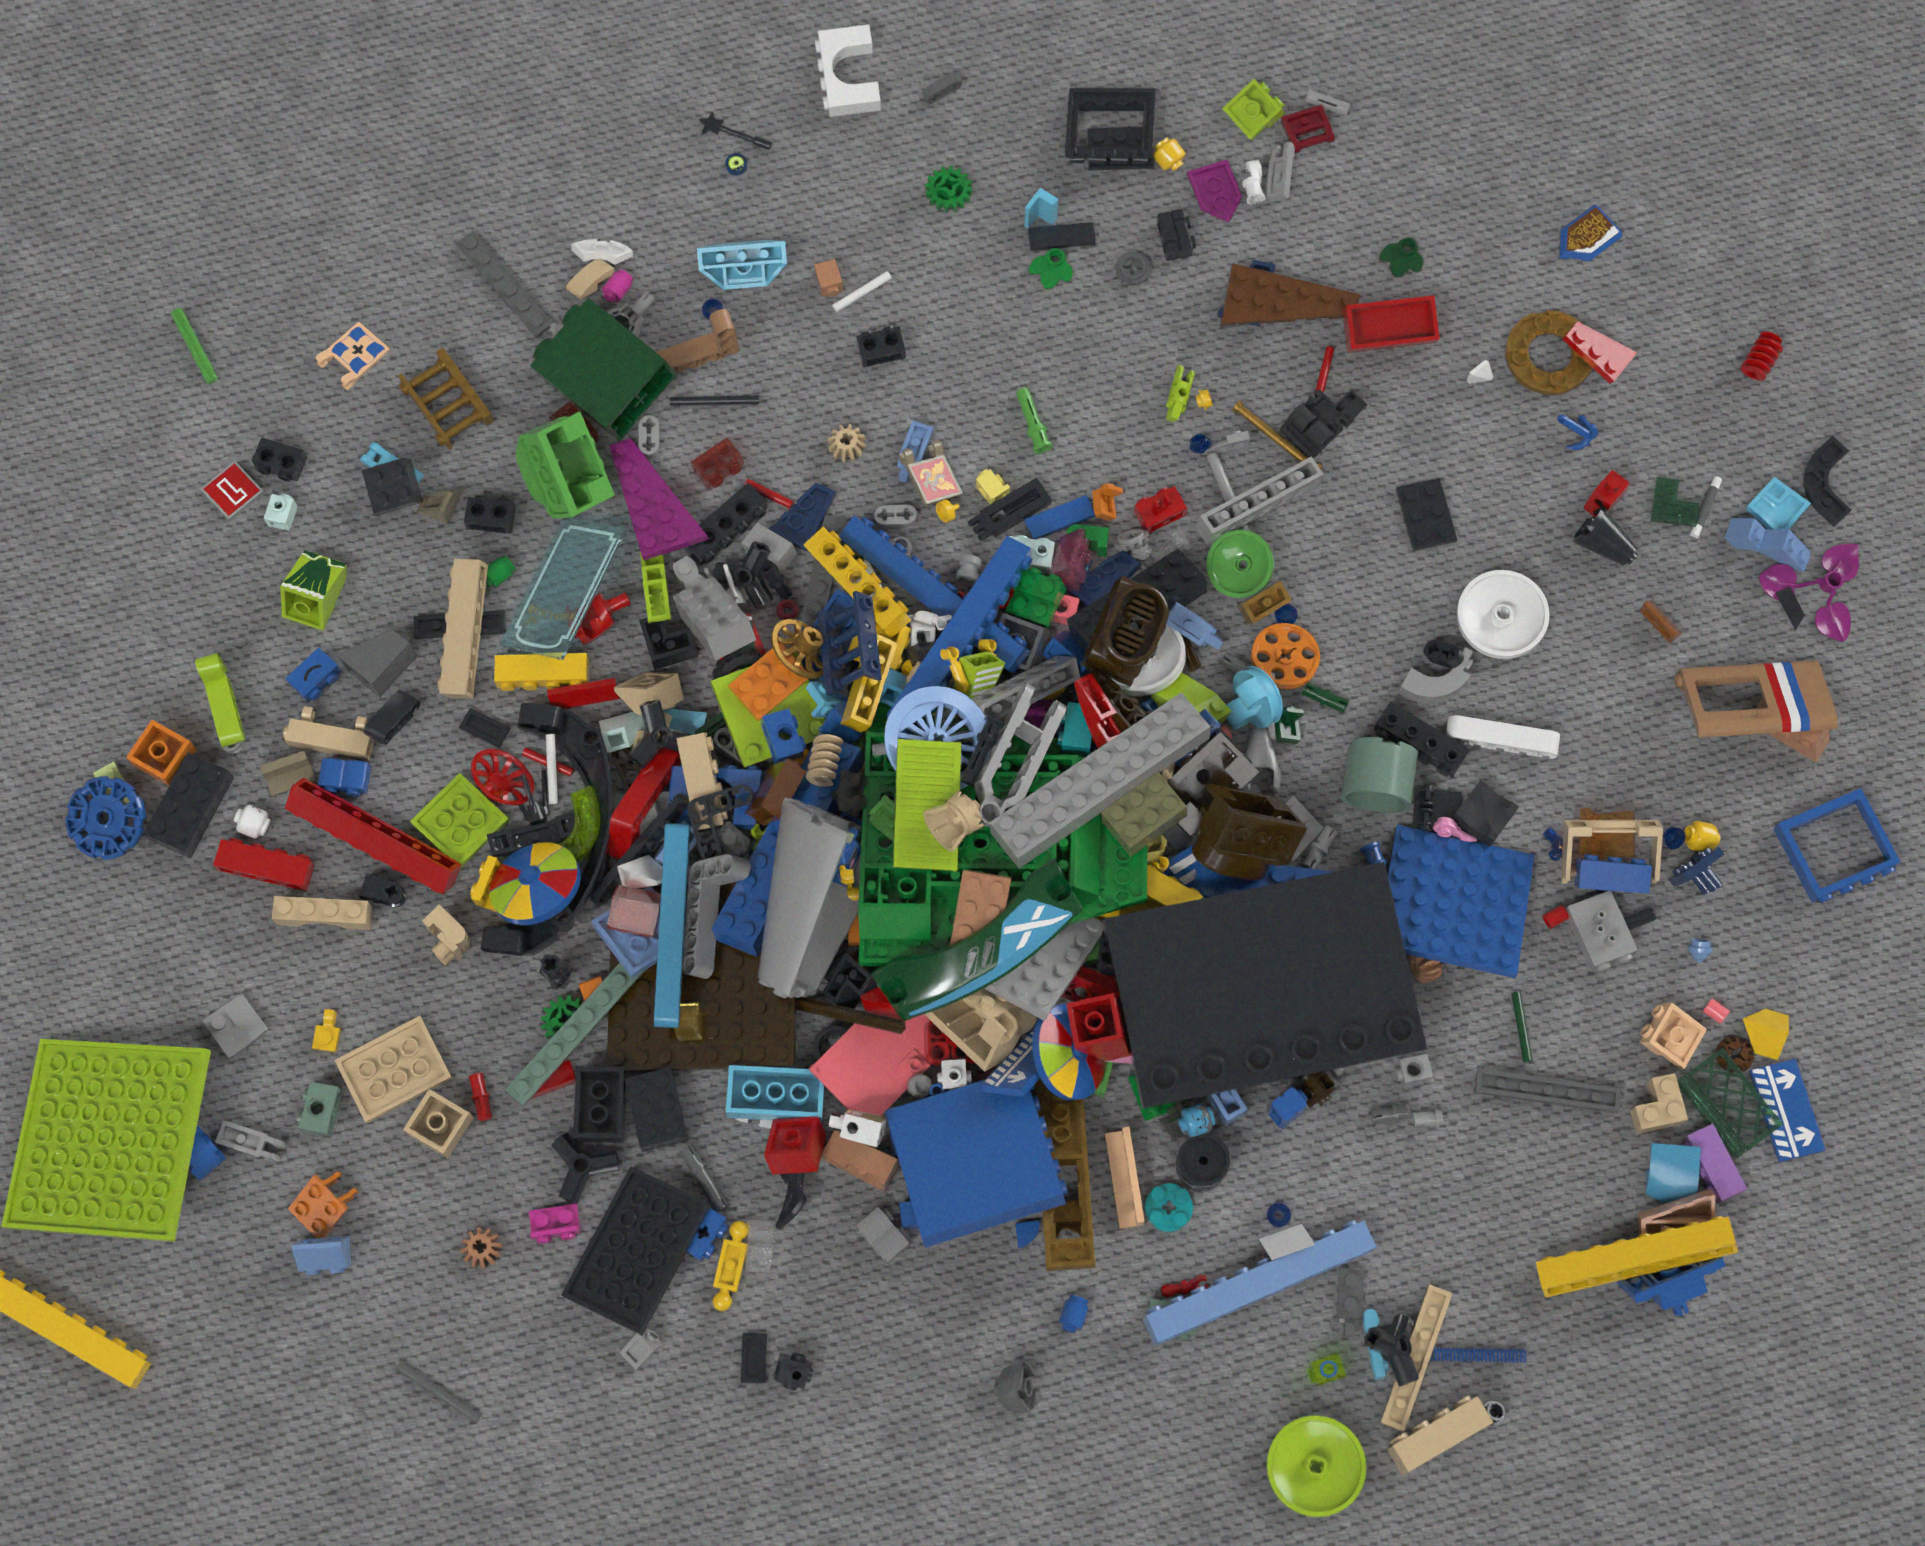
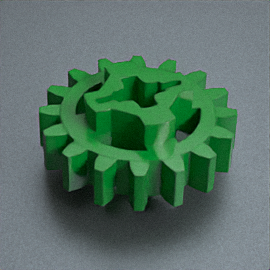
M942 166L941 172L934 170V177L928 176V183H925L926 199H930L931 206L936 204V210L939 211L943 207L945 213L949 211V208L956 212L957 206L963 209L964 202H970L972 181L968 180L967 173L961 175V168L953 171V166H950L949 170H945L944 166Z
M568 995L566 1001L561 996H558V1003L551 1000L549 1002L552 1007L550 1009L544 1007L543 1010L547 1015L541 1016L540 1019L546 1023L541 1026L542 1031H547L545 1034L547 1039L552 1038L556 1034L554 1030L558 1031L564 1025V1013L568 1018L575 1013L569 1011L568 1007L575 1009L580 1007L581 1000L579 998L573 1002L571 995ZM558 1010L559 1012L557 1013L556 1017L552 1018L554 1013Z

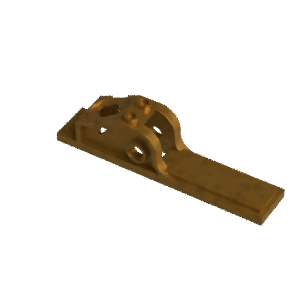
M1040 1078L1034 1084L1035 1096H1037L1041 1108L1037 1113L1039 1118L1044 1117L1048 1131H1044L1045 1138L1051 1139L1054 1152L1050 1153L1052 1160L1057 1159L1059 1166L1077 1165L1079 1200L1065 1201L1066 1204L1042 1211L1046 1271L1096 1268L1084 1099H1061L1054 1095ZM1063 1230H1070L1081 1237L1057 1239Z

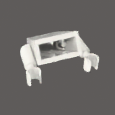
M918 611L913 615H908L911 619L907 624V627L911 628L908 636L911 639L907 648L922 643L934 642L935 625L938 630H944L947 626V620H951L952 616L944 615L938 617L937 614L927 611Z

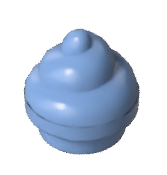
M1692 939L1691 944L1688 946V951L1697 960V963H1702L1712 953L1713 947L1710 946V940Z

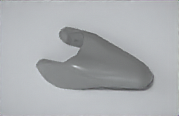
M1255 726L1249 736L1244 754L1251 760L1255 768H1269L1273 771V779H1271L1273 782L1270 790L1273 794H1277L1281 775L1273 744L1267 729ZM1247 783L1241 790L1248 792L1250 785Z

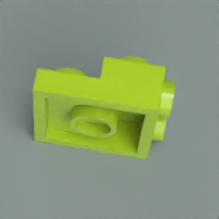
M1255 79L1222 108L1251 141L1267 126L1270 128L1285 114L1282 109L1285 105L1277 96L1273 99L1268 94L1271 90L1263 81L1258 83Z

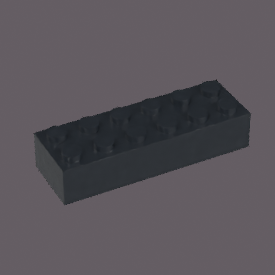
M1179 549L1174 550L1131 578V580L1138 583L1148 584L1157 588L1164 595L1169 609L1175 601L1185 607L1207 593L1205 576ZM1109 593L1067 619L1070 636L1084 651L1088 647ZM1130 620V627L1137 631L1138 624Z

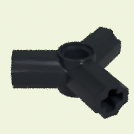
M757 541L752 542L742 564L717 562L715 564L713 577L718 583H728L723 567L724 564H727L734 584L744 587L756 609L774 600L760 572V568L766 563L771 553L769 546Z
M660 700L647 701L639 705L645 730L643 738L630 751L628 756L634 764L642 769L648 765L661 748L679 752L676 738L692 735L670 729L666 726ZM659 731L660 737H659V739H658V741H657V740H656V734H657V732Z
M568 1132L559 1136L551 1144L553 1149L569 1167L558 1197L571 1203L579 1204L589 1176L619 1171L616 1150L586 1155ZM581 1161H586L588 1163L586 1170L583 1172L576 1171V1165Z
M1402 1314L1394 1316L1389 1332L1372 1327L1368 1329L1367 1334L1364 1336L1365 1345L1369 1346L1371 1350L1379 1352L1382 1358L1390 1363L1398 1386H1403L1420 1379L1410 1356L1412 1352L1410 1336L1415 1322L1410 1317Z

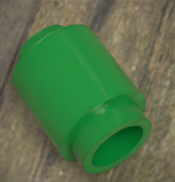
M505 555L502 558L498 557L488 565L486 585L488 587L493 585L497 588L513 575L512 572L516 570L512 562Z

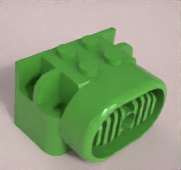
M577 412L569 417H560L546 422L518 436L516 461L528 491L533 499L539 504L544 505L548 514L555 519L574 517L615 496L604 470V463L598 456L595 441L589 434L581 412Z

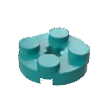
M1161 1184L1153 1188L1145 1202V1215L1157 1230L1162 1232H1176L1185 1227L1193 1213V1203L1188 1191L1176 1184ZM1167 1201L1172 1202V1206L1176 1207V1210H1172L1169 1215L1166 1214L1165 1209H1162V1205H1166Z

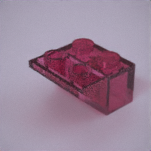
M1077 529L1060 537L1050 574H1055L1062 579L1067 590L1079 591L1080 584L1084 583L1086 578V564H1089L1091 561L1092 552L1088 548L1089 539L1086 538L1084 529Z

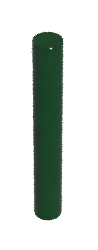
M1513 992L1511 996L1523 1063L1532 1062L1521 992Z

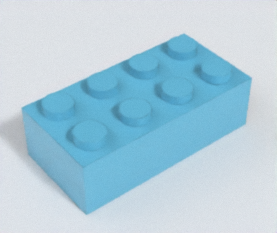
M729 1065L726 1101L727 1118L773 1120L818 1116L822 1123L824 1085L809 1069Z

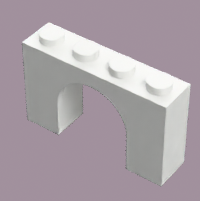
M869 25L818 31L819 39L815 40L816 53H821V58L817 59L819 72L824 73V77L820 78L821 89L826 91L827 94L826 97H823L824 110H829L830 117L880 111L881 101L878 81L847 84L840 81L833 73L836 64L840 60L849 56L873 53Z

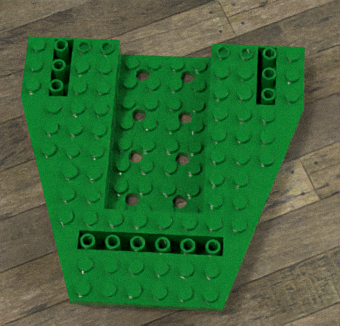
M883 702L878 703L872 725L866 732L858 904L859 966H883L896 957L925 955L949 947L964 869L1011 877L1008 905L1019 892L1029 874L1055 859L1083 907L1080 914L1074 917L1068 925L1147 902V846L1130 857L1103 824L1101 813L1019 869L992 836L990 827L985 826L966 835L959 844L958 870L956 872L893 868L894 842L889 847H881L879 842L887 837L868 821L871 817L870 811L884 795H892L894 797L893 802L895 803L896 771L891 765L887 754L874 756L872 752L873 744L885 743L884 734L887 714L892 706ZM936 707V708L934 709V711L931 713L934 726H935V719H936L937 707ZM943 707L940 728H942L952 710ZM955 714L946 731L961 722L962 718ZM963 725L955 732L966 731L969 729L967 726ZM1016 735L1012 736L1010 741L1012 744L1005 751L1000 761L1002 765L996 770L990 782L993 789L992 795L1000 800L1006 799L1031 747V744ZM1053 737L1026 796L1031 795L1085 757L1062 754V745H1058V739ZM964 752L962 756L969 760L972 753ZM961 764L960 768L961 773L966 768V766H964L963 764ZM968 785L960 789L961 795H967L972 801L977 798L974 786ZM978 839H984L987 845L984 848H977L974 846V842Z

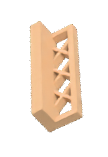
M1130 1126L1122 1127V1131L1105 1133L1119 1229L1143 1226L1145 1222Z

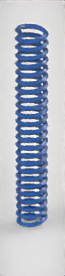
M1433 1348L1435 1362L1437 1361V1351L1439 1362L1441 1361V1351L1443 1362L1445 1361V1351L1447 1362L1449 1361L1448 1352H1450L1451 1362L1453 1361L1452 1352L1454 1353L1455 1362L1456 1352L1458 1354V1362H1460V1352L1462 1354V1362H1464V1352L1466 1355L1465 1361L1468 1362L1469 1352V1361L1472 1362V1351L1474 1362H1476L1475 1353L1477 1351L1478 1363L1480 1362V1352L1481 1362L1484 1361V1352L1485 1362L1488 1361L1487 1353H1489V1362L1492 1361L1491 1353L1493 1354V1362H1495L1496 1353L1498 1363L1499 1352L1501 1363L1503 1362V1352L1505 1363L1507 1362V1352L1509 1363L1511 1362V1352L1513 1363L1515 1362V1352L1517 1363L1519 1362V1353L1520 1363L1523 1362L1522 1353H1524V1363L1527 1362V1351L1524 1349L1513 1350L1511 1348L1509 1350L1507 1348L1505 1350L1503 1348L1501 1350L1499 1348L1497 1350L1496 1348H1475L1474 1350L1473 1348Z

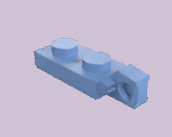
M912 420L900 453L904 449L910 448L913 452L915 463L922 461L934 427ZM898 458L897 467L901 468L899 481L908 483L910 475Z
M1175 601L1169 609L1166 624L1199 646H1206L1208 643L1214 648L1219 649L1223 641L1220 636L1215 634L1217 629Z

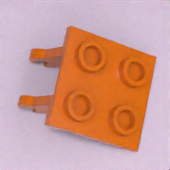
M339 1171L323 1181L317 1175H313L288 1208L315 1238H326L347 1211L348 1207L345 1204L354 1198L353 1195L359 1192L356 1188H353L345 1195L337 1198L328 1189L338 1181V1178L342 1177Z

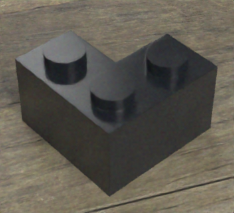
M648 618L639 620L654 670L698 657L689 628L667 634L663 621L648 623Z
M845 953L822 993L835 1005L855 1009L861 999V995L878 987L871 975L877 969L874 966H859V956Z

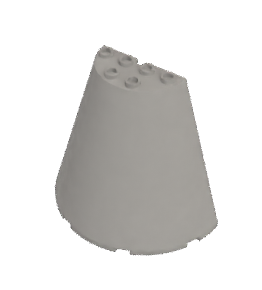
M784 798L781 807L758 978L760 984L774 988L773 993L780 997L793 998L794 996L799 998L801 996L806 998V995H815L858 914L859 900H851L847 896L848 888L832 882L846 843H851L855 835L848 832V829L851 827L862 833V826L810 804L806 805L801 801L791 798ZM861 835V837H860V839H859V841H858V844H859L860 849H861V839H862V835ZM883 838L879 842V845L884 848L892 844L889 838ZM861 857L853 873L855 880L853 887H859Z

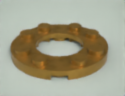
M1547 310L1546 312L1536 314L1531 313L1518 321L1512 328L1505 346L1506 363L1513 377L1525 388L1544 395L1564 394L1580 386L1590 374L1592 367L1570 346V363L1561 371L1544 372L1539 370L1531 362L1528 353L1529 345L1536 337L1544 334H1553L1563 338L1569 329L1577 321H1580L1569 314L1554 310Z

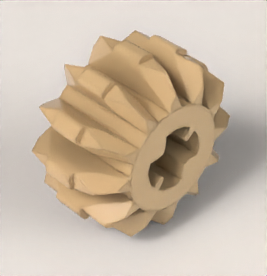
M840 424L839 431L832 430V437L828 438V443L830 444L828 448L830 453H834L835 459L842 457V462L844 463L847 457H850V460L854 462V455L862 456L861 450L866 448L864 443L865 436L860 434L858 427L852 430V425L849 424L847 429H844Z

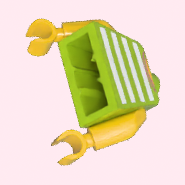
M981 639L978 642V647L983 653L960 657L959 662H957L959 650L956 647L941 649V658L943 660H950L951 663L949 667L954 677V690L963 693L971 699L995 686L1005 662L993 653L997 646L994 640Z

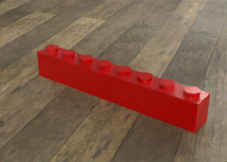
M305 778L291 786L284 809L292 812L294 816L305 819L312 823L313 826L321 828L333 837L351 844L353 848L362 850L371 855L373 859L384 862L391 866L392 869L406 874L412 880L428 886L436 893L443 895L455 884L462 863Z

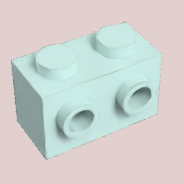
M1024 535L1010 536L1031 547V557L1033 560L1030 567L1040 570L1043 574H1051L1055 542L1047 538H1038L1036 540L1028 539Z

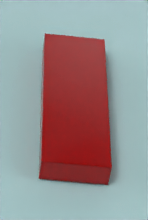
M615 678L547 690L550 705L562 709L620 699L614 690V687L617 686Z

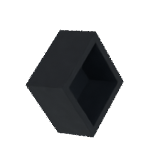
M401 458L361 470L374 514L381 515L423 503L411 459Z

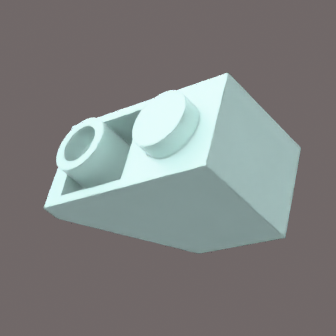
M634 712L599 721L607 753L630 747L634 744L637 731H644L645 729L642 715H637Z

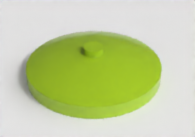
M1306 1416L1290 1422L1275 1436L1267 1454L1266 1470L1273 1492L1286 1507L1304 1516L1326 1517L1344 1510L1357 1498L1366 1477V1459L1359 1440L1345 1425L1329 1417Z

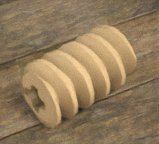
M823 734L814 738V746L811 749L812 754L809 758L810 762L806 773V778L810 783L821 787L834 785L831 780L836 778V773L833 771L838 769L836 763L839 762L840 757L837 754L841 753L842 749L839 746L843 745L844 742L840 737Z

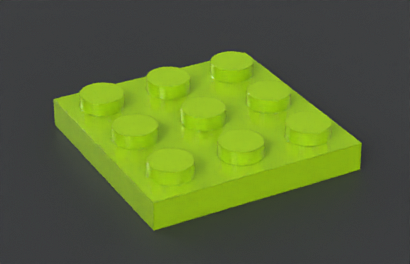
M459 773L410 823L443 854L462 863L461 869L488 843L486 834L500 831L510 820Z

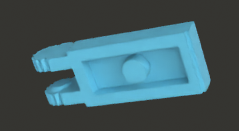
M1370 1308L1362 1316L1365 1335L1368 1329L1377 1327L1380 1322L1377 1312ZM1368 1346L1374 1379H1384L1386 1376L1385 1372H1389L1388 1362L1382 1358L1379 1352L1371 1350Z

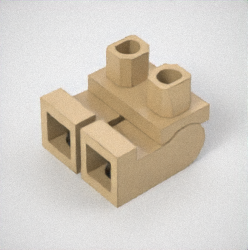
M438 905L422 920L427 930L434 937L437 935L440 942L432 949V952L445 966L454 957L459 961L464 956L462 952H465L470 947V938L464 928L447 911Z

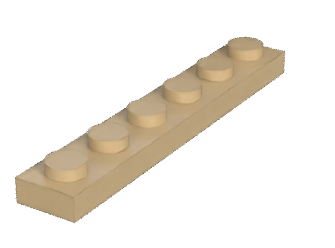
M1428 1285L1410 1336L1412 1345L1410 1356L1420 1379L1403 1386H1398L1395 1379L1380 1421L1381 1424L1401 1432L1405 1431L1453 1293Z

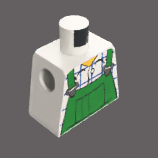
M849 1109L845 1115L832 1112L829 1127L841 1129L840 1137L877 1147L883 1139L887 1117ZM852 1122L858 1125V1129L852 1126Z

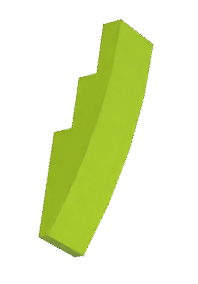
M640 552L648 623L670 620L671 612L664 555L644 561Z

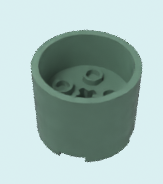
M1378 737L1354 739L1352 745H1348L1341 800L1354 808L1379 813H1401L1411 808L1418 751L1406 743L1398 742V745L1383 741V738Z

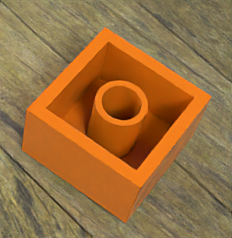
M151 720L126 756V759L134 767L169 786L187 752L194 755L197 749L191 741Z

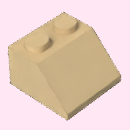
M643 672L614 687L617 695L637 715H642L639 705L647 701L660 700L662 710L674 708L676 703L684 700L677 673Z

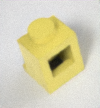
M988 469L983 470L976 478L977 489L990 505L1010 493L1009 485H1005L1000 475H995L991 469L989 471Z

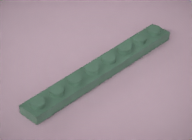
M619 963L510 1083L505 1092L524 1107L646 970L631 978L622 964Z

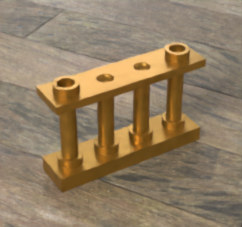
M442 347L436 351L438 360L435 365L410 381H407L402 373L399 374L398 377L401 384L398 386L405 396L410 395L437 434L434 436L440 446L446 445L448 450H451L453 447L449 440L450 438L477 421L479 423L483 421L488 426L494 420L490 411ZM439 372H448L450 375L448 381L423 397L419 398L413 390ZM452 388H459L462 393L458 399L433 415L425 407V405ZM465 404L467 406L471 404L474 408L473 414L443 432L437 422Z

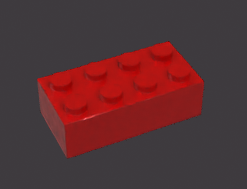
M1435 295L1346 305L1342 309L1347 353L1433 344L1440 340Z

